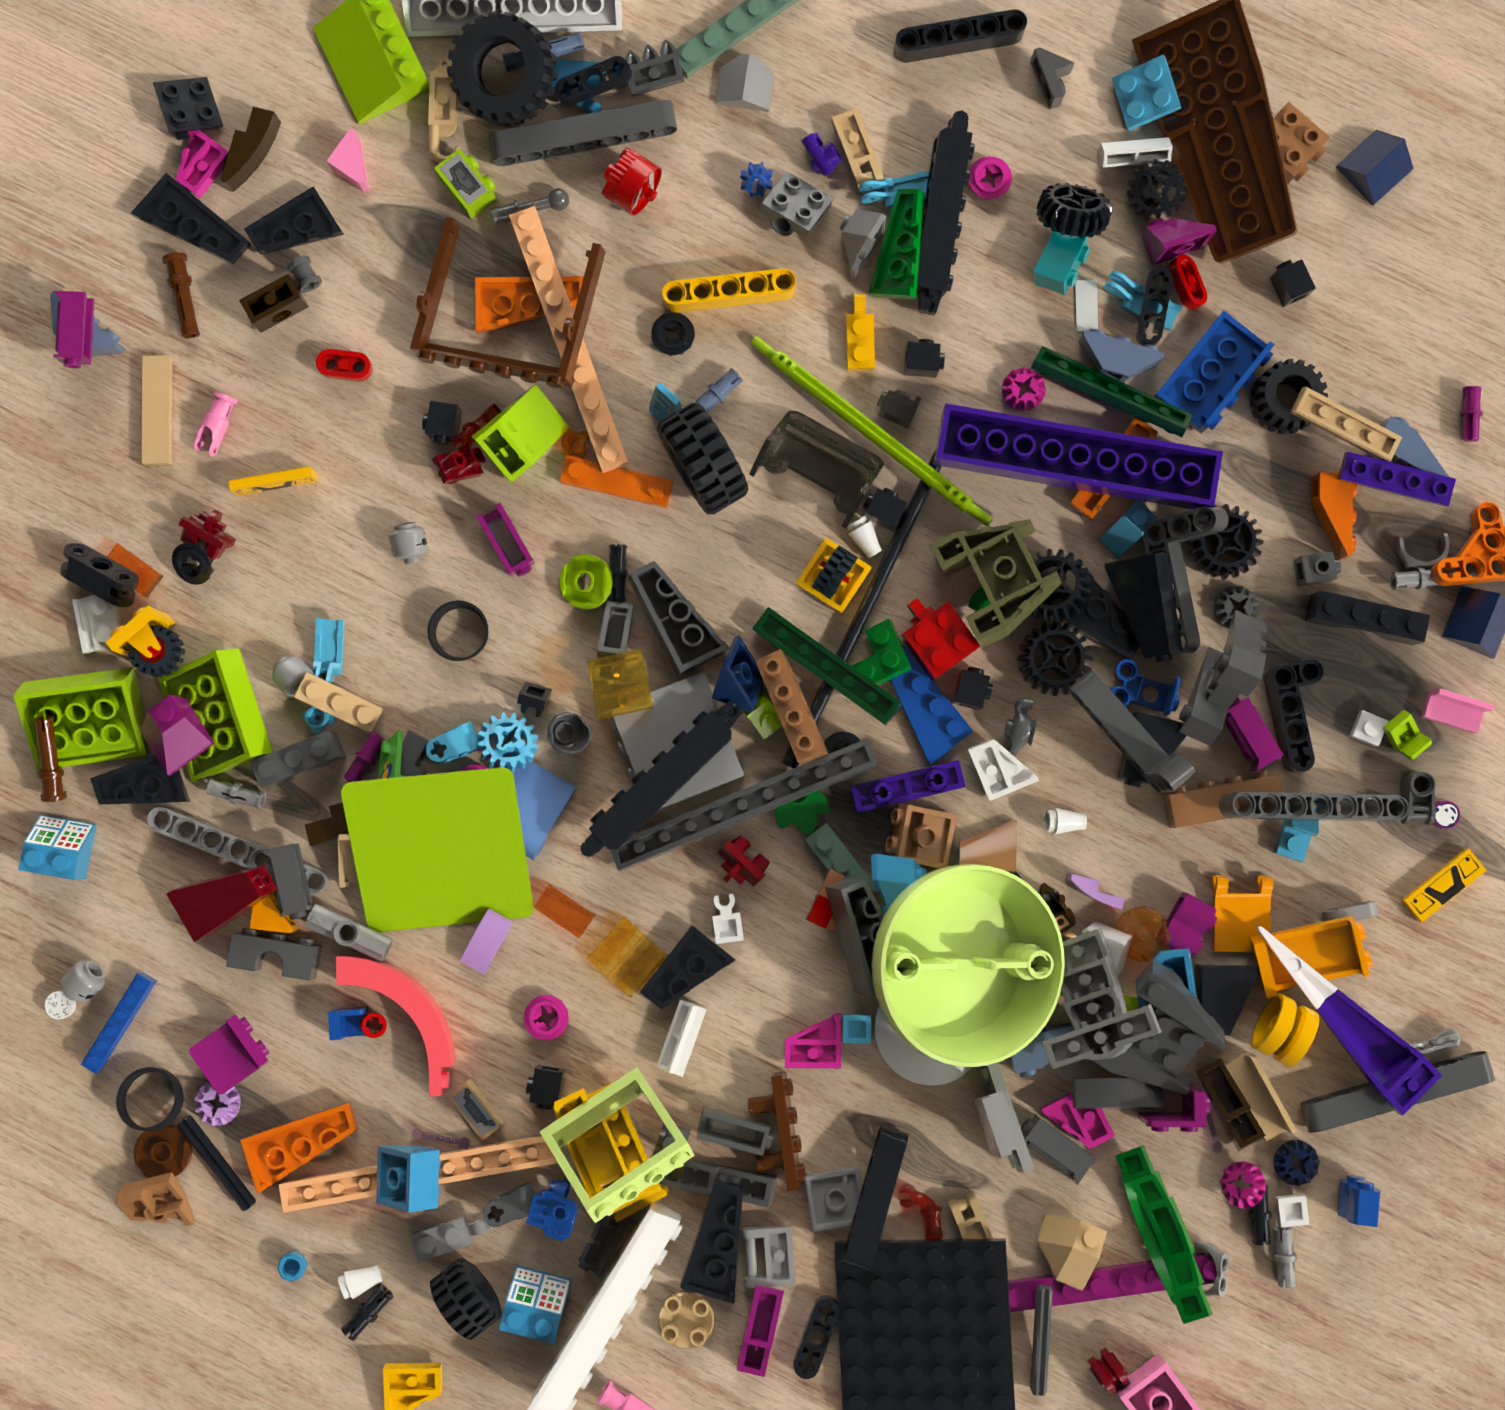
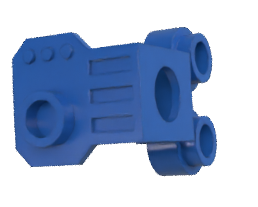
M1125 659L1117 663L1114 674L1122 684L1110 690L1114 694H1121V703L1125 707L1131 702L1163 712L1164 716H1168L1171 711L1175 712L1180 701V696L1177 695L1181 683L1180 677H1175L1171 684L1166 685L1144 678L1145 675L1138 674V666L1132 660ZM1123 666L1127 667L1130 671L1127 677L1121 674ZM1153 686L1158 690L1159 695L1155 702H1147L1143 698V690L1146 687Z
M560 1179L557 1181L552 1180L548 1191L542 1190L534 1194L526 1223L542 1228L548 1237L560 1241L569 1238L578 1210L575 1201L567 1199L570 1182Z

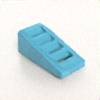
M659 382L655 386L649 411L656 419L661 421L680 410L681 404L680 399Z

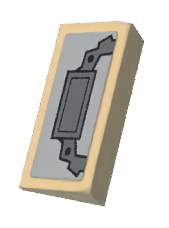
M471 1078L448 1096L482 1141L505 1123Z

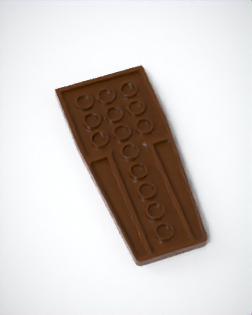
M1218 0L1132 39L1139 65L1161 55L1166 57L1181 109L1158 118L1157 122L1164 138L1169 137L1173 146L1171 156L1175 165L1179 166L1178 173L1185 175L1182 183L1187 184L1186 192L1198 222L1215 225L1217 231L1207 243L1214 260L1219 264H1223L1296 235L1298 229L1265 77L1241 0Z

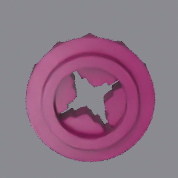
M994 156L982 157L970 168L969 187L972 188L975 196L988 200L998 199L1007 193L1011 185L1012 174L1009 166L1002 159ZM986 171L991 177H997L994 179L993 187L989 182H981L985 179Z
M1025 366L1016 370L1013 369L1005 377L1002 384V395L1005 402L1018 411H1029L1039 406L1046 392L1044 377H1041L1036 370L1028 369ZM1029 380L1030 385L1028 389L1031 393L1026 392L1021 398H1018L1020 388L1017 384L1023 385Z
M542 995L534 998L527 1005L524 1012V1024L527 1031L539 1040L557 1038L564 1032L569 1022L568 1009L562 1000L552 995ZM542 1006H544L548 1013L558 1014L550 1020L551 1029H549L545 1021L535 1022V1020L543 1015Z
M1241 1161L1233 1162L1232 1165L1223 1170L1224 1174L1220 1180L1222 1186L1221 1193L1226 1197L1228 1203L1239 1208H1250L1261 1201L1265 1193L1266 1183L1262 1172L1257 1166ZM1244 1176V1181L1252 1184V1187L1243 1188L1242 1193H1240V1188L1233 1185V1182L1240 1181L1241 1177Z

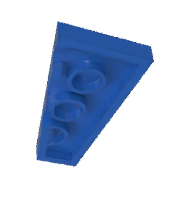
M902 645L912 669L891 679L890 682L899 700L903 703V710L930 766L973 732V730L907 647Z

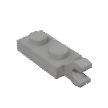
M463 1215L413 1232L410 1238L418 1263L472 1245L474 1243L472 1236L487 1232L490 1226L486 1224L483 1218L468 1223L466 1216Z

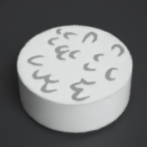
M63 990L51 993L45 1001V1011L53 1019L67 1018L76 1009V1001L66 998Z

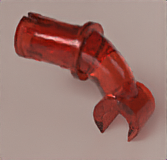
M493 403L479 418L473 422L465 423L462 427V432L453 440L454 447L458 446L461 442L462 445L457 450L463 453L467 452L475 442L471 436L501 412L499 407Z
M909 1184L903 1185L899 1189V1194L908 1193L911 1198L901 1199L900 1205L905 1208L917 1205L921 1208L920 1214L923 1215L925 1239L937 1240L942 1238L943 1233L940 1219L942 1207L938 1206L926 1194L917 1191L914 1186Z

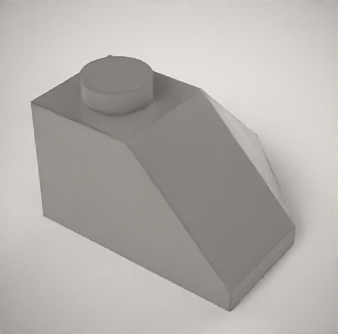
M856 209L852 217L847 215L840 226V230H842L841 243L849 276L852 279L856 278L883 235L887 216L882 213Z

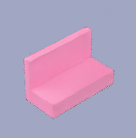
M1440 688L1428 691L1421 718L1475 734L1479 731L1484 712L1493 711L1494 705Z

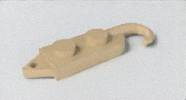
M446 56L442 58L434 72H430L428 150L432 159L438 163L449 157L440 154L439 138L449 137L457 129L458 94L454 93L450 86L453 78L447 74V67L451 65ZM456 146L454 152L460 149V146Z

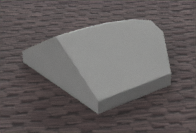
M751 54L739 55L721 67L716 104L769 112L774 74L758 56Z

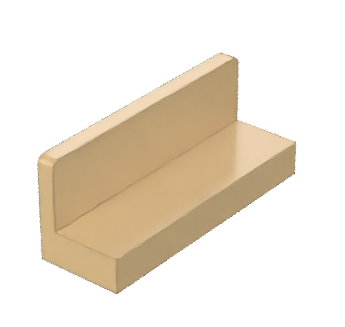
M1245 1051L1224 1063L1249 1103L1252 1114L1266 1136L1263 1138L1265 1141L1285 1130L1290 1133L1297 1131L1255 1054Z

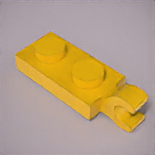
M865 293L854 294V314H846L847 371L875 370L874 314H865Z

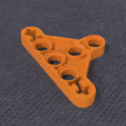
M1486 501L1472 510L1471 523L1473 533L1457 556L1442 559L1431 568V577L1436 584L1451 586L1505 581V526L1503 525L1501 512L1496 504ZM1481 509H1485L1490 513V522H1486L1481 518ZM1487 535L1495 538L1497 542L1496 548L1488 546L1486 543ZM1492 561L1498 562L1501 565V575L1496 574L1492 570ZM1467 563L1476 567V577L1467 573ZM1444 568L1445 571L1456 569V572L1448 576L1447 573H1442L1441 569Z

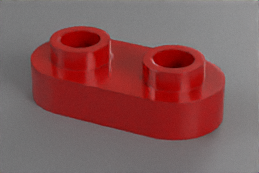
M1179 255L1170 262L1169 270L1173 275V282L1182 304L1189 309H1197L1206 303L1207 291L1194 260L1188 255Z
M325 349L316 358V367L319 372L331 379L361 382L368 379L373 370L370 359L361 352ZM331 361H335L336 366L333 369H328V364ZM362 364L363 370L355 372V367Z

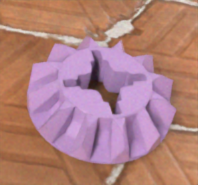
M209 1082L202 1086L194 1099L196 1101L195 1112L199 1114L201 1121L207 1122L211 1126L225 1125L232 1121L238 1114L241 1104L240 1095L235 1087L224 1094L218 1095L219 1101L228 1106L219 1107L217 1112H215L214 1105L207 1101L215 1099L218 1093Z

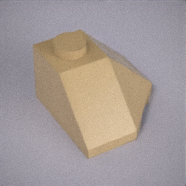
M1045 1214L1036 1242L1051 1267L1050 1271L1054 1280L1082 1291L1100 1259L1107 1231L1081 1220Z

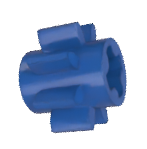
M749 162L748 171L741 170L740 178L743 180L741 190L746 189L750 193L751 198L754 195L764 197L765 189L773 188V181L770 180L773 171L767 170L764 167V162L754 165Z

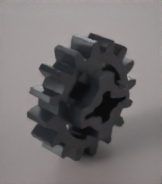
M1154 159L1151 167L1144 162L1142 172L1137 169L1133 172L1136 180L1129 179L1128 185L1133 187V189L1126 192V196L1133 197L1129 202V206L1137 205L1138 208L1135 214L1138 216L1142 212L1146 213L1145 220L1147 221L1151 215H1155V219H1159L1161 214L1170 218L1171 209L1177 212L1180 210V205L1177 201H1185L1186 196L1181 194V192L1186 191L1188 187L1187 184L1180 183L1185 178V175L1176 174L1179 167L1177 165L1171 169L1168 168L1169 160H1165L1163 166H1161L1158 160ZM1156 173H1162V174L1167 175L1168 177H1167V178H1163V177L1157 176ZM1145 179L1147 186L1138 193V186ZM1153 185L1157 188H1163L1161 197L1156 192L1151 194ZM1175 188V196L1169 203L1167 193ZM1152 203L1155 204L1157 208H1152L1145 204Z

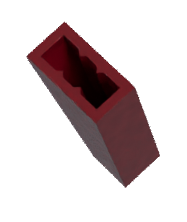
M262 865L187 884L169 891L166 895L192 940L196 942L214 934L278 889L271 875L267 872L265 866Z

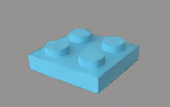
M1164 55L1112 77L1122 114L1129 131L1181 109Z

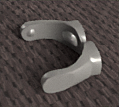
M1442 533L1440 536L1441 552L1439 556L1430 562L1419 561L1411 557L1404 548L1402 536H1397L1395 539L1396 551L1404 564L1405 570H1414L1415 568L1422 567L1432 568L1435 563L1448 556L1449 536L1447 533Z
M1195 1241L1196 1247L1204 1248L1210 1252L1217 1270V1277L1213 1286L1207 1291L1203 1290L1206 1297L1224 1296L1227 1291V1277L1224 1274L1229 1268V1255L1211 1243Z

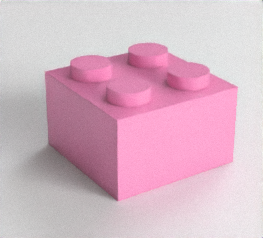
M1159 1353L1127 1377L1130 1381L1129 1384L1126 1386L1120 1383L1117 1384V1394L1129 1410H1200Z

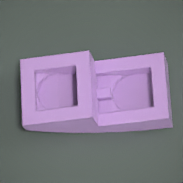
M1067 874L1066 879L1072 886L1087 897L1110 907L1123 908L1125 898L1097 892L1098 880Z
M489 908L471 938L460 962L484 975L488 971L499 947L503 944L513 921Z

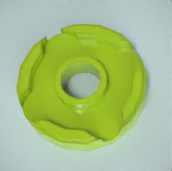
M589 554L576 555L561 570L559 578L560 592L573 607L585 610L597 608L606 601L611 593L613 585L612 572L608 564L600 557ZM588 574L591 583L588 588L583 589L581 578Z

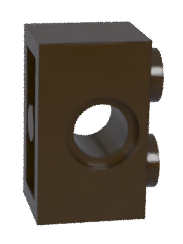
M289 274L239 300L251 323L260 333L309 307L297 284Z

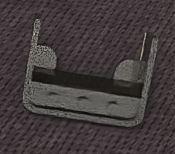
M788 411L766 438L749 475L754 477L762 466L772 474L784 473L788 468L835 494L833 503L836 509L847 515L841 527L847 529L877 479L884 463L876 454L798 411Z

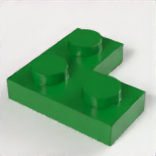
M888 618L865 630L874 655L852 665V667L877 685H881L912 669L892 620Z

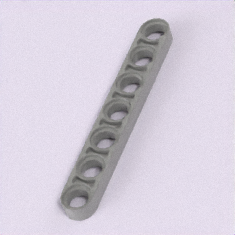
M167 807L153 808L147 815V824L150 829L247 869L258 867L257 857L263 853L261 851L270 849ZM161 811L168 815V823L164 827H159L155 823V816ZM185 822H190L194 826V832L188 838L182 836L180 832V827ZM210 832L217 833L220 839L218 846L215 848H210L206 844V836ZM237 842L242 843L245 847V854L241 858H235L231 852L232 846ZM304 863L307 880L310 875L317 873L322 877L323 881L318 889H312L309 886L310 893L318 894L325 891L329 885L327 873L322 869ZM267 867L266 870L271 875L270 868Z

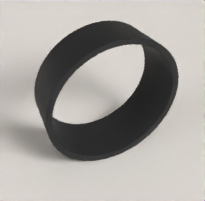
M460 600L447 602L436 609L429 620L427 629L428 639L434 651L441 657L451 661H464L478 655L485 647L489 633L488 623L482 611L472 603ZM459 608L469 609L478 614L483 620L486 629L481 647L472 655L462 658L447 654L440 647L436 636L437 626L441 618L449 611Z

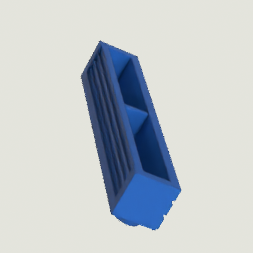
M144 972L136 974L81 1063L83 1067L93 1073L102 1071L157 980Z

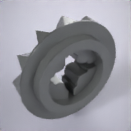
M1231 586L1220 592L1214 604L1217 620L1224 627L1230 629L1233 614H1229L1234 607L1231 601L1238 603L1243 600L1245 601L1241 607L1243 614L1256 619L1259 615V602L1256 600L1254 592L1247 590L1244 586Z

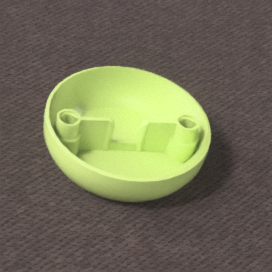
M964 864L948 866L925 874L911 883L898 895L887 910L876 934L873 947V985L881 1011L890 1026L907 1044L923 1055L955 1066L977 1067L1003 1061L1025 1048L1038 1036L1050 1019L1058 1002L1064 980L1065 960L1063 942L1056 919L1049 906L1039 893L1016 875L986 865Z

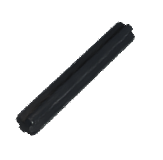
M188 1115L177 1124L178 1128L242 1211H246L256 1203V1199L195 1119Z

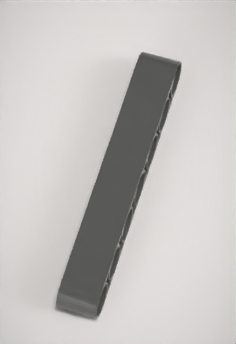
M659 100L499 130L489 135L493 164L496 166H509L663 137L675 133L678 128L672 101Z
M1237 792L1225 794L1219 801L1221 814L1229 819L1384 822L1402 820L1409 811L1408 802L1399 795ZM1236 800H1237L1238 803H1239V810H1238V811H1237V809H1236V807H1235V802H1236ZM1262 800H1263V802H1264V804H1265V810H1264V811H1263V809H1262V807H1261ZM1287 802L1290 803V811L1287 808ZM1313 802L1315 803V806H1316V810H1315V811L1313 810Z
M1477 1051L1433 1063L1432 1065L1440 1072L1442 1077L1414 1105L1495 1081L1488 1053L1486 1051ZM1369 1082L1311 1098L1300 1103L1305 1123L1310 1133L1329 1130L1395 1111L1373 1089Z

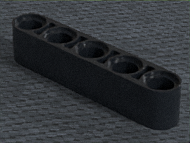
M1012 9L906 27L897 33L894 55L899 61L909 63L1014 45L1021 41L1024 35L1027 17L1022 11ZM1009 24H1014V25H1016L1019 29H1018V30H1012V29H1010V28L1008 27V25H1009ZM989 29L993 34L986 35L981 30ZM961 33L966 38L958 39L954 36V34ZM936 38L939 43L932 44L927 39ZM908 42L913 47L904 48L901 43Z
M882 1125L879 1128L843 1251L841 1262L868 1272L872 1268L909 1136L907 1133Z

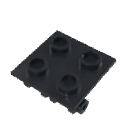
M207 77L153 82L168 131L177 140L185 139L188 131L223 127Z

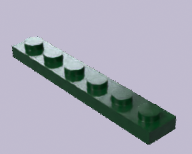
M1044 346L1041 347L1031 366V369L1038 371L1043 376L1060 381L1067 387L1084 392L1093 399H1099L1114 406L1117 410L1132 414L1144 422L1151 423L1179 437H1183L1193 416L1189 412Z
M770 607L765 610L753 626L752 630L778 649H781L786 655L885 726H887L903 703Z

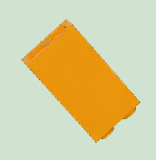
M1353 916L1270 933L1326 980L1355 974H1362L1363 977L1370 976L1368 967H1372L1371 956L1368 950L1363 949L1362 940H1366L1362 923L1357 924ZM1262 936L1250 937L1266 998L1278 996L1277 991L1298 987Z

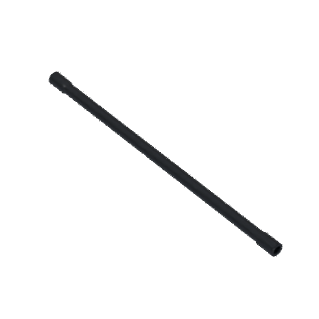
M934 451L928 465L935 469L937 472H940L942 466L933 465L935 457ZM920 480L836 653L845 662H848L932 489L922 480ZM824 681L810 706V711L816 725L834 691V688ZM790 745L782 763L794 769L800 763L797 762Z

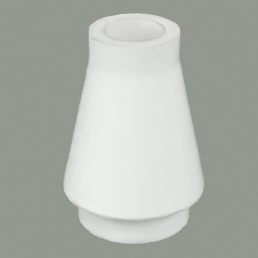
M866 515L846 526L849 530L847 534L866 554L867 558L882 551L872 521H868Z
M1053 807L1044 813V830L1051 832L1052 835L1085 830L1087 826L1086 814Z
M376 1265L369 1268L345 1271L344 1275L338 1277V1282L344 1299L350 1297L354 1299L374 1285L383 1282L379 1266Z

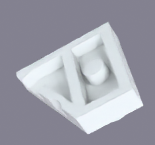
M993 738L968 748L989 801L1039 781L1032 771Z

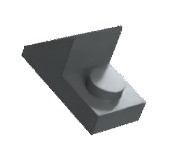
M1040 47L1036 48L1030 61L1049 109H1053L1061 105L1066 93L1061 77L1071 73L1074 62Z

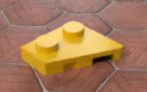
M385 1363L383 1367L384 1410H412L422 1402L430 1401L440 1396L443 1391L442 1363Z

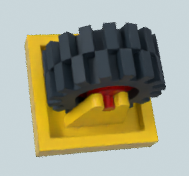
M825 538L795 585L842 614L872 567L840 545Z
M149 605L137 610L132 616L133 619L125 626L116 628L111 633V638L105 642L112 651L133 659L130 663L132 666L137 667L136 670L150 676H169L172 674L171 670L177 671L179 669L176 664L178 662L183 663L184 660L180 658L181 654H185V649L181 648L184 643L181 639H178L179 635L169 629L175 624L174 620L168 614Z

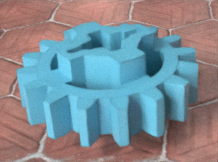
M503 712L499 720L491 716L490 724L485 722L482 724V731L478 733L477 740L480 741L478 742L477 750L483 751L481 760L490 759L488 767L492 768L497 764L499 767H508L514 773L516 765L520 769H524L526 761L530 763L533 761V754L538 749V745L535 744L537 743L538 735L532 734L534 730L533 725L525 726V717L518 721L516 720V713H513L511 718H507ZM490 743L494 745L495 750L491 748Z

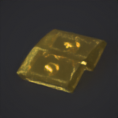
M642 649L587 661L599 720L654 708Z
M623 916L587 956V959L606 977H609L628 997H632L668 955L634 923Z

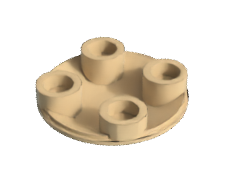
M679 1291L670 1295L661 1305L658 1314V1325L663 1340L681 1349H692L702 1346L710 1337L714 1327V1313L709 1302L702 1295L692 1291Z

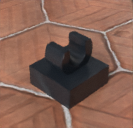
M525 682L517 700V703L521 704V713L525 714L529 706L536 708L535 717H539L551 698L552 689Z

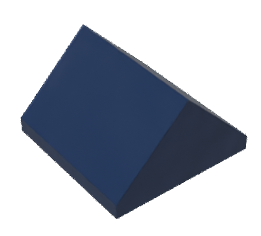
M1375 130L1336 166L1372 206L1414 169L1405 139L1379 130Z
M1463 586L1460 589L1441 637L1494 659L1505 634V598L1500 593Z
M740 635L734 637L721 667L712 699L723 703H728L732 700L740 709L750 712L756 706L764 681L754 657Z

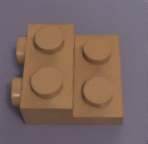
M898 803V807L893 809L890 817V822L894 825L892 836L887 838L885 843V850L889 853L888 856L914 859L920 865L940 869L947 867L957 815Z

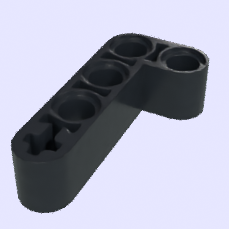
M1315 659L1270 668L1264 676L1277 743L1283 753L1281 761L1284 768L1290 772H1305L1310 770L1315 762L1299 688L1315 684L1323 678L1324 668ZM1304 666H1308L1312 671L1310 680L1303 676L1302 670ZM1277 671L1282 672L1285 676L1283 685L1276 682L1275 675ZM1284 698L1288 699L1291 703L1289 712H1285L1281 707V702ZM1290 725L1294 726L1297 730V736L1294 740L1287 734V729ZM1300 744L1298 748L1291 749L1290 745ZM1301 756L1302 762L1295 763L1294 758Z

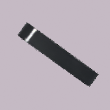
M614 56L561 78L555 85V94L562 104L573 106L626 84L632 76V69L625 58ZM620 66L622 68V74L619 76H617L615 73V67ZM603 71L607 72V76L610 80H606V77L602 73ZM590 76H600V82L596 87L591 88L587 86V79ZM579 81H580L581 86H582L583 89H584V91H582V92H581V90L579 89L580 86H579L578 83H577V82H579ZM570 86L572 89L571 95L567 97L565 95V88Z
M1156 267L1151 270L1146 280L1136 332V339L1140 345L1150 344L1155 346L1163 335L1173 283V275L1165 267ZM1160 275L1164 283L1160 288V292L1154 293L1157 285L1154 279ZM1158 301L1162 305V311L1158 314L1150 313L1147 309V303ZM1150 321H1155L1152 333L1157 335H1153L1152 339H1147V335L1142 332H1146Z
M823 1295L815 1301L793 1361L794 1370L802 1379H811L818 1373L839 1317V1307L836 1299L832 1296ZM829 1303L831 1304V1310L834 1312L833 1314L827 1313L824 1325L819 1323L822 1317V1310L819 1307H825ZM818 1329L824 1333L825 1338L822 1343L812 1344L809 1341L808 1335L812 1330ZM809 1349L813 1351L811 1356L813 1368L808 1367L805 1371L802 1370V1364L799 1361L806 1360Z

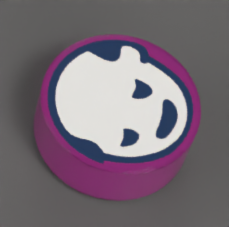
M1451 801L1436 802V817L1433 825L1441 829H1448L1457 825L1460 820L1458 806Z

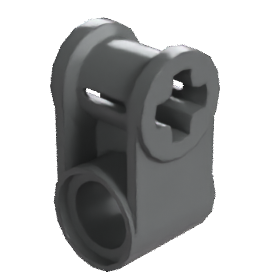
M1408 772L1402 777L1400 784L1401 796L1408 802L1409 811L1407 816L1400 821L1402 824L1424 822L1426 825H1432L1436 817L1435 780L1432 775L1426 772ZM1417 777L1422 781V787L1419 791H1416L1414 788V781Z
M525 1183L491 1199L483 1210V1219L486 1224L491 1227H499L516 1219L527 1217L535 1194L531 1183ZM494 1206L497 1209H503L500 1218H498L497 1214H491Z

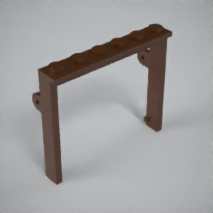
M446 217L426 292L421 291L417 297L416 306L419 317L410 349L418 356L420 361L429 364L439 361L455 369L465 366L469 367L471 371L484 374L486 370L494 372L495 375L502 378H511L512 375L520 377L521 380L528 383H536L538 380L546 382L547 385L554 388H562L563 385L573 387L574 382L572 378L606 253L601 244L593 243L591 250L586 251V257L589 259L573 319L566 318L563 325V338L566 341L560 368L428 343L460 229L454 218Z

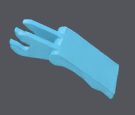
M929 171L918 172L899 178H886L882 181L864 182L859 185V192L870 193L863 195L861 201L864 204L885 201L886 208H892L897 189H919L925 193Z
M1111 271L1109 278L1114 282L1107 281L1103 288L1123 300L1120 306L1123 310L1139 317L1145 288L1137 282H1132L1126 275L1118 271ZM1170 299L1164 329L1167 331L1172 329V324L1183 307L1172 302ZM1150 301L1147 303V309L1152 314H1158L1162 311V305L1158 301Z
M316 618L315 652L312 671L315 673V676L321 679L322 674H327L325 681L333 684L334 675H342L345 621Z

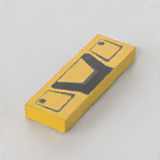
M310 466L232 479L228 483L229 490L235 495L241 496L318 482V476L315 470Z
M1465 848L1401 901L1418 922H1424L1487 870L1471 850Z

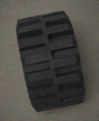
M1287 359L1283 363L1282 361L1275 363L1256 380L1255 386L1251 389L1250 395L1254 396L1250 400V406H1255L1252 414L1254 417L1259 416L1261 418L1258 421L1261 426L1266 423L1268 431L1273 432L1278 429V434H1285L1288 431L1292 434L1310 424L1291 414L1290 409L1280 404L1277 399L1276 388L1278 384H1287L1296 389L1299 394L1303 387H1308L1328 398V393H1323L1327 388L1326 382L1321 383L1320 378L1323 375L1320 371L1317 374L1313 371L1315 366L1312 364L1304 366L1305 361L1300 359L1295 363L1293 359Z
M464 1258L457 1259L430 1281L431 1294L438 1310L447 1323L464 1338L473 1340L501 1318V1306L494 1289L481 1271Z

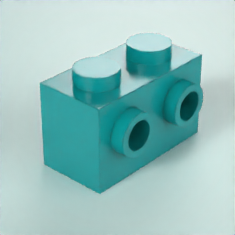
M1057 231L1053 232L1033 271L1035 285L1065 295L1069 286L1073 287L1077 281L1079 274L1077 270L1080 264L1085 263L1089 256L1090 247H1088L1087 236L1083 238L1073 236L1071 238L1069 235H1061Z

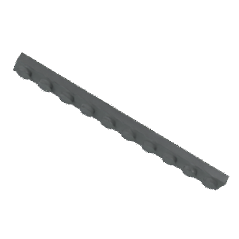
M864 739L632 835L619 849H610L618 871H624L875 768L878 764L868 739Z

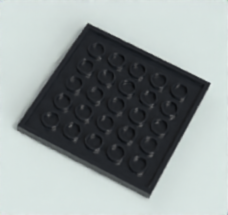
M1006 1238L880 1240L870 1272L842 1263L846 1241H835L843 1410H1015Z

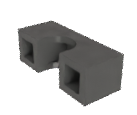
M327 730L253 760L250 764L259 787L270 789L294 779V776L313 768L324 767L344 759L346 756L337 733Z
M242 928V932L232 933L226 967L248 971L261 970L264 956L269 951L277 953L283 961V977L310 981L316 979L322 945L314 944V939L297 937V941L287 940L286 934L270 932L269 936L259 935V930Z

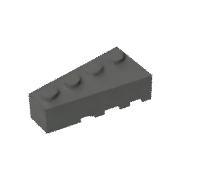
M655 561L629 573L628 581L677 677L727 653L730 647L715 633L712 626L702 618L692 603L682 595L678 587Z
M847 877L825 886V890L855 993L874 997L876 994L872 979V955L876 934L883 919L882 909L865 880Z

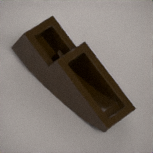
M253 106L246 132L235 129L221 177V182L228 191L234 192L245 183L268 154L281 124L274 111Z
M343 802L329 806L330 818L305 824L310 846H319L337 839L339 834L349 833Z
M1221 1058L1196 1071L1207 1096L1210 1098V1102L1238 1152L1266 1136L1252 1114L1249 1103Z

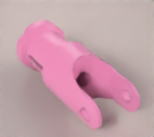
M216 391L213 393L215 398L210 411L205 413L193 444L196 451L200 450L205 438L212 432V442L209 448L210 456L217 454L229 425L227 419L231 409L238 402V400Z
M611 1380L604 1386L596 1402L600 1406L604 1404L611 1410H656L633 1394L629 1393L627 1395L614 1387V1382Z

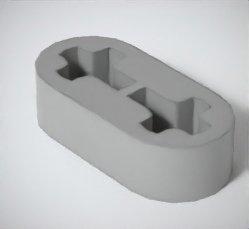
M1375 901L1361 902L1322 911L1324 921L1353 916L1357 921L1378 916Z

